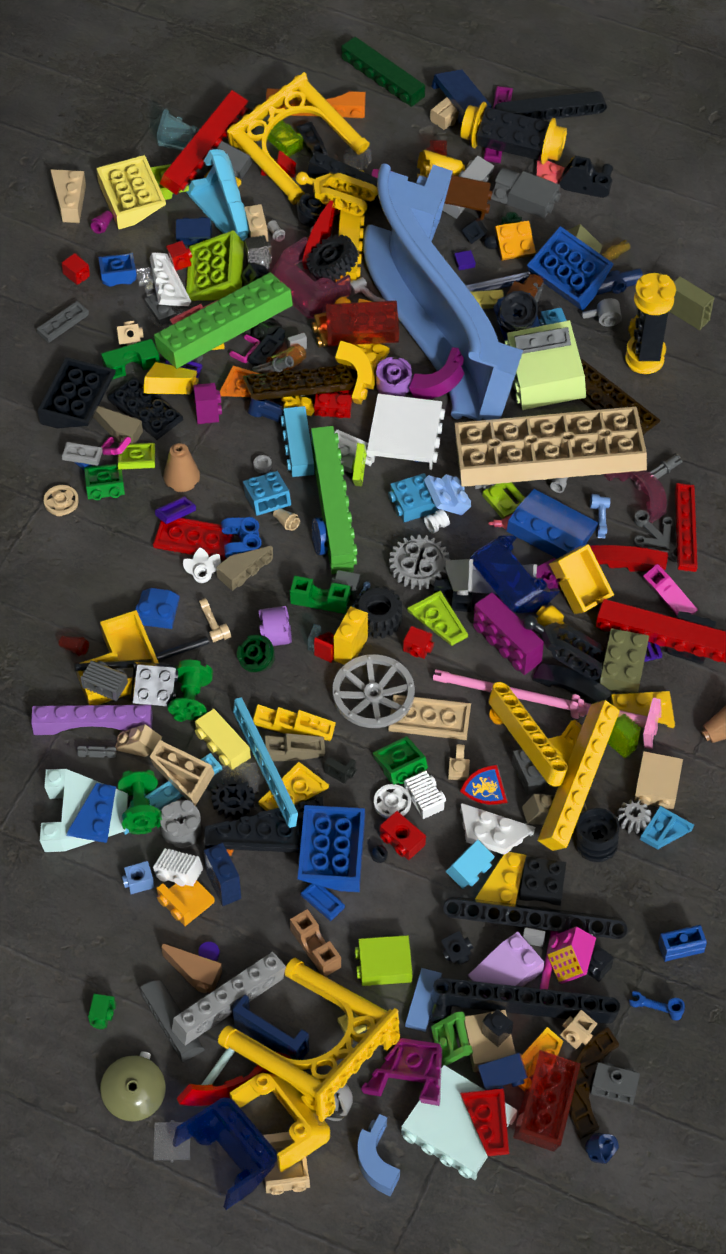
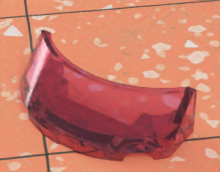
M648 470L604 474L609 481L613 480V478H619L620 481L624 482L631 478L634 482L637 481L640 484L641 489L650 498L646 502L650 523H653L666 513L667 498L665 490L660 481Z

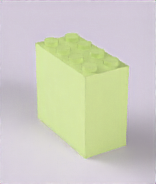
M570 320L507 333V340L504 341L505 344L516 348L514 336L563 327L569 328L570 346L522 354L513 381L517 403H521L522 410L586 398L585 375Z

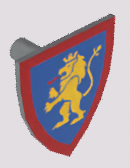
M498 764L481 768L471 774L460 790L469 799L478 803L488 805L508 803Z

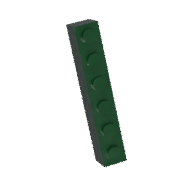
M356 36L341 46V57L345 62L354 66L355 69L361 71L410 107L425 97V84Z

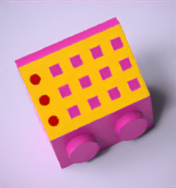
M577 926L552 936L549 941L547 955L558 982L561 984L585 976L589 967L596 937Z

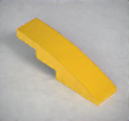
M259 704L256 706L253 716V722L256 726L285 734L324 737V740L328 741L332 739L336 723L301 710L294 713L280 707L277 710H273Z

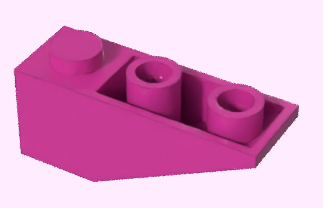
M658 564L643 576L651 589L676 615H678L679 611L691 614L698 611L677 584Z

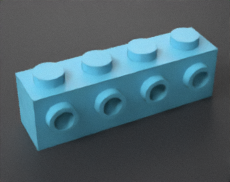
M305 406L284 408V416H281V425L286 429L283 430V439L288 443L285 445L286 456L289 455L290 459H287L288 470L292 471V477L314 475V461Z

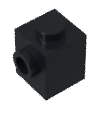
M598 944L593 949L587 974L600 982L612 968L614 957Z
M498 1009L493 1014L491 1012L488 1013L482 1021V1034L497 1047L512 1034L513 1022Z

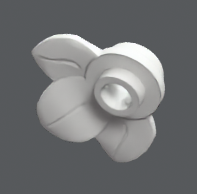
M202 548L196 551L193 559L183 560L185 571L192 574L198 583L208 582L211 579L212 573L216 571V567L221 563L219 554L209 557ZM202 572L206 573V575L203 577L199 576V574Z

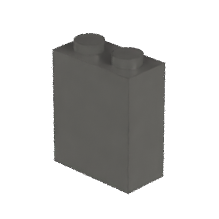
M523 171L508 193V205L545 219L547 214L552 212L554 203L560 199V185Z

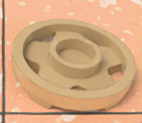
M67 485L54 486L44 495L45 508L56 516H63L73 512L79 503L77 492Z

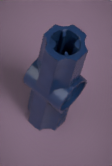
M637 268L622 273L618 270L611 271L596 295L611 291L618 294L627 287L636 285L638 279L643 276L641 269Z

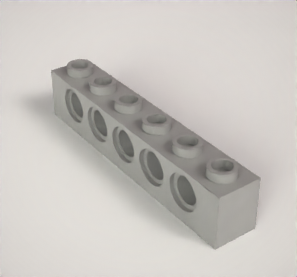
M271 952L174 1017L172 1032L184 1045H187L233 1013L232 1007L237 999H242L244 995H247L250 1002L280 982L284 977L286 966Z

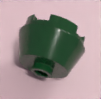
M262 635L248 636V639L238 646L237 658L240 665L249 672L268 670L275 661L272 642Z

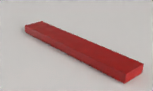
M676 483L678 570L696 572L698 563L694 485Z

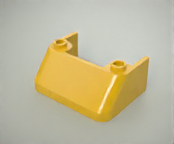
M261 1073L230 1092L231 1105L235 1112L258 1096L273 1092L296 1121L289 1129L290 1138L294 1143L277 1154L278 1169L282 1173L327 1143L330 1139V1127L325 1120L323 1122L319 1121L316 1111L304 1104L301 1098L303 1094L290 1083L275 1074Z

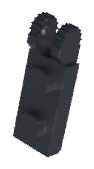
M312 122L296 126V131L308 153H310L311 158L316 150H320V153L328 156L324 142Z

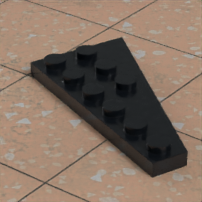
M323 796L313 801L299 802L298 805H294L298 812L295 827L289 828L279 808L260 812L251 817H240L239 820L231 822L225 821L205 826L204 849H209L223 843L226 850L300 853L304 805L323 806Z

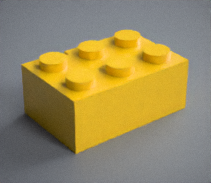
M589 544L580 546L549 563L556 579H561L558 583L574 614L586 612L598 605V603L603 602V599L614 596Z

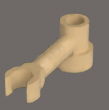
M207 599L199 600L201 609L212 629L209 632L212 642L214 643L223 638L224 640L231 638L232 636L227 624L225 623L220 626L217 624Z

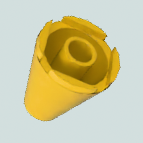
M422 150L423 152L419 154L417 168L420 169V174H417V177L421 175L428 178L433 164L452 170V175L459 176L461 171H465V165L461 160L428 150Z

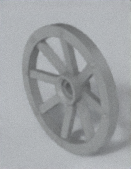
M364 655L352 659L338 671L333 682V700L336 708L348 721L362 727L381 728L392 725L409 712L414 701L415 686L409 671L400 662L383 655ZM373 664L390 667L379 684L375 683ZM367 665L369 684L365 685L351 671L359 666ZM396 671L406 683L383 690ZM345 677L348 678L363 692L340 691L343 679ZM408 691L403 705L385 698V696ZM341 698L364 700L350 711L344 705ZM371 704L375 719L364 718L358 714ZM378 704H384L396 710V712L381 718Z

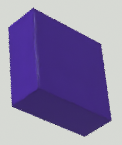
M471 250L454 253L458 270L475 268L476 263Z

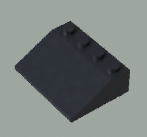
M66 357L37 410L40 424L57 429L88 426L116 370Z

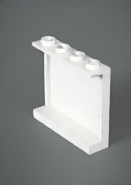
M378 394L367 448V457L373 459V463L375 456L429 462V469L432 470L433 463H437L438 452H435V449L440 446L438 434H442L443 423H440V420H444L445 409H442V401Z

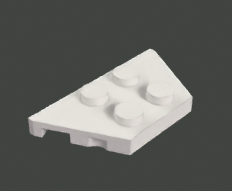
M463 803L461 804L460 813H462L463 817L462 823L467 843L473 844L476 840H479L487 849L505 855L513 847L521 844L525 837L534 834L535 827Z

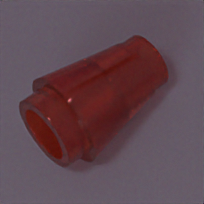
M62 636L59 640V646L80 656L88 652L89 641L84 637Z

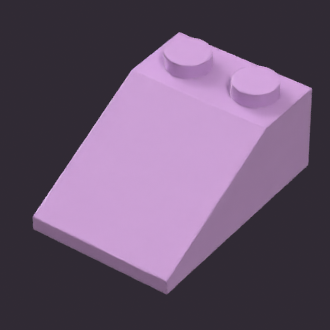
M516 932L503 941L470 972L468 978L476 982L523 987L543 973L544 961L520 933Z

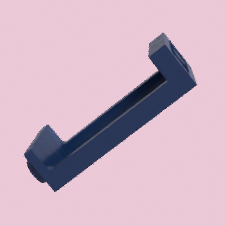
M462 69L434 75L431 87L433 89L440 88L459 111L457 121L460 125L463 122L469 105L479 107L484 101L487 103V107L492 108L491 104Z
M244 995L242 999L236 1000L232 1007L236 1029L273 1051L289 1055L293 1060L304 1059L309 1052V1033L301 1029L295 1039L250 1012L249 996Z

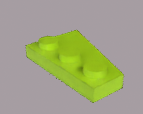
M441 591L407 608L411 615L451 646L468 637V633Z

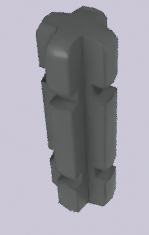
M79 745L77 748L79 757L89 755V757L105 758L107 756V758H115L117 752L115 746L105 748V746L89 745V747H86V745Z

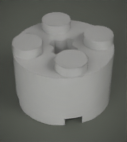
M185 800L172 802L162 808L160 824L164 840L178 848L193 845L202 832L201 816L197 807L191 801Z

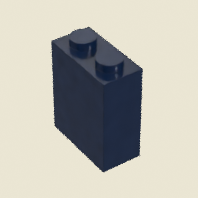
M221 843L204 850L206 873L222 906L241 899L240 877L224 844Z

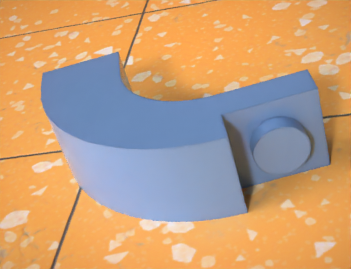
M379 1114L376 1120L373 1119L371 1121L368 1131L362 1129L358 1139V1163L367 1182L376 1190L391 1197L400 1178V1170L385 1163L377 1154V1144L387 1126V1117Z

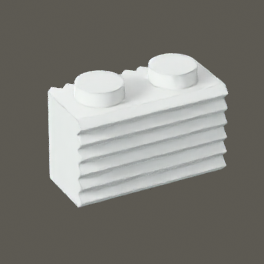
M426 770L404 780V788L409 792L411 800L422 819L444 810L446 798L442 791H438L434 777L432 775L429 776Z
M165 848L154 864L153 869L156 877L163 882L169 880L179 886H194L199 874L203 871V866L198 856Z

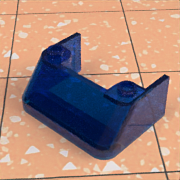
M498 536L474 552L470 559H473L475 568L506 606L515 613L538 612L542 606L546 607L560 592L558 588L549 589L546 581L542 578H532L511 553L513 550L512 544L517 539L515 536Z
M230 1098L219 1099L176 1127L172 1144L174 1147H177L191 1137L201 1145H210L217 1140L242 1170L236 1176L234 1186L227 1190L223 1206L225 1210L252 1193L277 1163L276 1150L235 1101Z

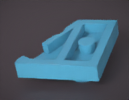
M660 806L641 835L640 840L658 850L691 832L694 824Z

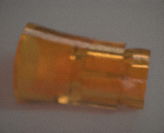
M295 344L275 355L267 357L266 363L273 361L275 358L291 356L294 360V365L283 369L281 372L291 370L306 359V351L303 346Z

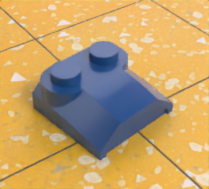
M133 253L98 257L102 283L106 286L132 284L137 279Z
M149 588L143 590L139 603L135 608L144 626L172 629L180 596L164 589Z

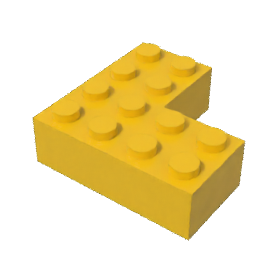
M137 610L100 622L102 636L109 654L81 662L151 659L152 663L159 664ZM76 671L82 687L81 676H83L85 671ZM132 677L127 678L128 684L120 697L131 693ZM82 687L88 705H99L111 701L110 698Z

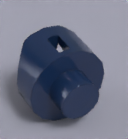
M594 1133L585 1144V1151L588 1153L590 1160L601 1164H607L619 1148L616 1137L605 1133Z

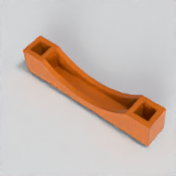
M267 88L266 101L269 96L275 95L280 89ZM349 91L343 95L326 99L342 117L365 118L366 92ZM292 99L288 104L290 106H299L302 100L295 101ZM285 103L277 109L285 108ZM297 113V114H293L292 116H317V115L312 114V113Z

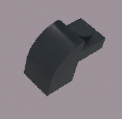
M444 579L435 580L434 594L441 591L445 598H452L453 611L471 612L472 592H468V595H457V591H453L450 581Z

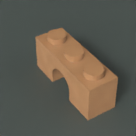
M308 909L290 919L291 932L320 974L326 977L341 968V956L330 941L325 942L319 931L318 923Z

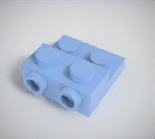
M428 475L424 479L436 508L463 515L471 507V500L465 493V488L461 486L459 478L445 475L440 479Z

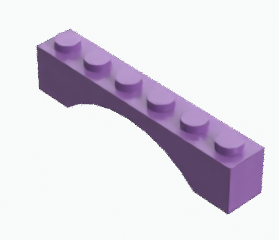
M151 705L33 706L31 724L34 735H54L72 728L91 726L126 731L144 724L152 729L153 716Z

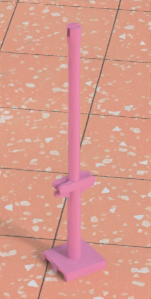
M435 669L436 675H433V681L456 684L491 692L494 684ZM510 687L518 699L570 710L571 717L578 719L579 715L582 717L587 715L591 705L585 703L576 694L572 695L571 701ZM652 699L648 717L620 711L616 722L645 728L643 737L644 748L652 750L653 737L657 734L658 730L657 722L662 715L661 699Z

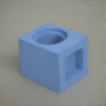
M148 861L124 868L125 876H122L124 887H129L130 894L154 888V881ZM135 877H142V878L139 879V880H134V879H133V878H135Z

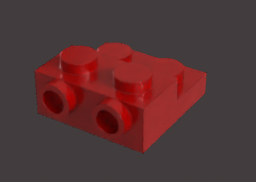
M354 388L347 391L316 394L314 416L350 418Z

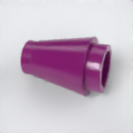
M106 210L91 221V229L97 234L104 233L113 218V214Z

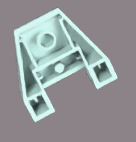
M68 769L46 770L45 789L49 799L63 798L61 822L41 823L40 843L45 852L67 851L94 842L93 840L66 835L95 784L100 782ZM118 789L115 791L108 837L126 831V828L124 830L122 827L121 816L128 808V793Z

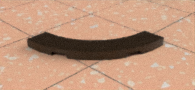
M609 1027L603 1029L590 1039L578 1054L570 1073L567 1096L568 1109L571 1121L580 1140L599 1130V1125L592 1112L589 1090L598 1063L611 1051L619 1047V1043Z

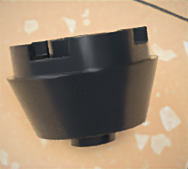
M310 193L302 195L301 199L297 202L299 221L306 226H314L326 205L314 196H310Z

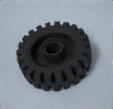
M334 235V238L331 236L328 237L327 241L325 239L322 240V244L318 243L316 245L317 248L311 250L312 253H309L306 264L317 281L321 283L323 281L324 283H328V281L334 282L335 278L337 280L341 279V275L344 277L347 275L346 272L352 270L351 267H355L359 254L356 246L348 236Z

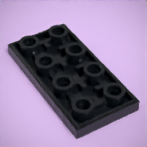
M135 377L108 396V401L125 415L141 420L142 428L156 440L183 421V416L158 395L144 393V384Z

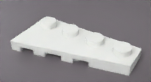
M152 253L150 262L158 304L189 306L191 300L168 254Z

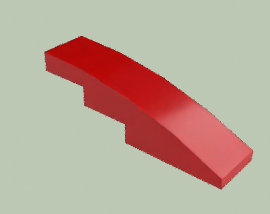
M332 200L323 209L311 231L302 260L304 269H308L306 263L309 253H312L311 250L317 248L316 245L318 243L322 244L323 239H328L331 236L335 212Z
M590 546L599 565L608 564L609 568L628 567L630 572L649 571L658 564L663 570H666L668 553L664 551L632 546Z

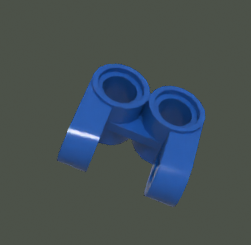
M226 518L221 521L222 532L224 534H238L241 541L228 543L224 546L226 558L260 549L262 541L259 537V523L255 518Z

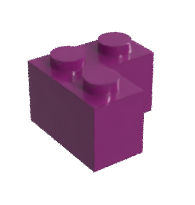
M215 383L193 385L197 423L219 422V415H222L221 404H218L221 403L220 391L216 390Z

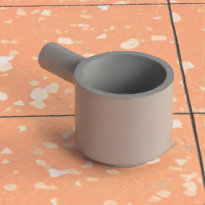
M612 298L600 301L597 304V309L582 312L584 319L598 316L599 323L606 327L615 326L622 319L620 304L616 299Z

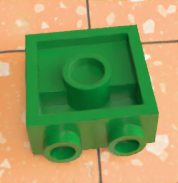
M118 464L84 468L88 499L100 500L104 497L118 498L120 495H125L122 469H118Z
M407 736L373 752L375 761L383 768L384 775L393 785L397 783L404 784L405 779L428 769L425 755Z

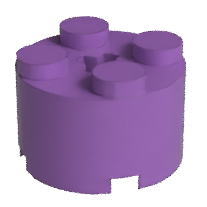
M385 358L377 366L376 388L380 394L403 397L410 391L409 386L412 381L411 365L402 358Z
M280 606L260 609L259 618L262 621V625H260L261 635L267 637L273 646L290 644L292 636L287 607Z

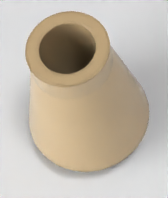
M282 508L273 512V516L277 518L286 530L294 531L298 528L300 519L297 514Z

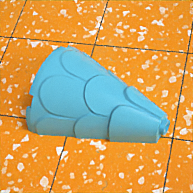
M210 150L204 162L206 166L213 165L206 178L191 181L189 191L186 192L223 234L234 230L244 241L248 238L249 227L231 160L223 150Z

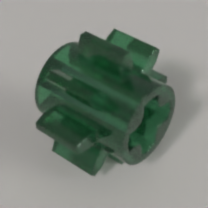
M508 212L506 217L502 216L501 223L505 225L522 222V217H519L517 213Z

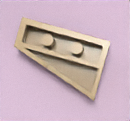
M51 170L52 184L62 221L80 223L86 188L84 171Z
M159 740L150 755L153 766L187 800L196 806L215 774L212 765Z

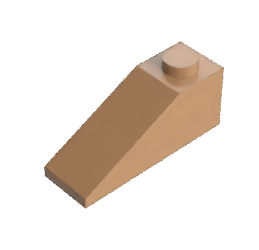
M166 944L162 945L163 957L197 991L211 993L215 990L222 974L221 963Z

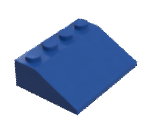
M560 226L527 264V267L531 274H536L543 278L545 285L583 311L594 299L614 264Z
M533 489L508 520L507 532L558 559L570 551L586 545L599 523Z
M304 805L298 880L337 891L360 892L365 808Z

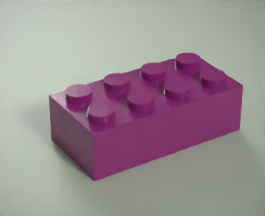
M493 592L475 604L474 629L484 635L488 643L492 646L494 645L499 650L501 656L507 658L517 671L526 675L542 663L544 641L532 630L525 629L522 620Z

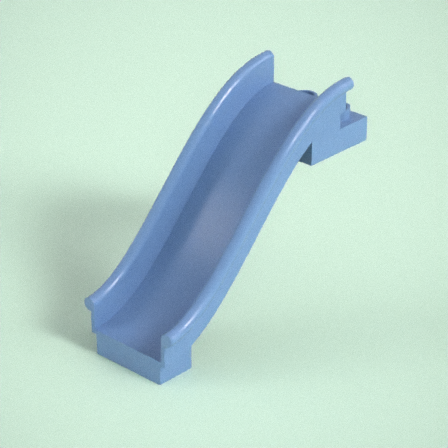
M381 164L377 178V190L380 204L392 227V231L374 225H367L363 238V252L368 271L386 303L437 371L446 364L452 347L459 348L464 357V362L461 366L464 376L458 385L449 391L452 403L451 416L454 419H460L464 416L477 421H481V419H501L523 350L498 342L496 333L485 312L432 243L440 222L453 171L433 164L428 178L419 175L417 182L413 183L408 181L407 176L392 172L388 164Z

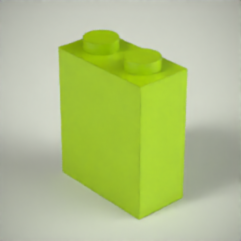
M409 935L359 939V947H355L356 960L360 959V966H356L357 979L361 978L362 986L412 982Z

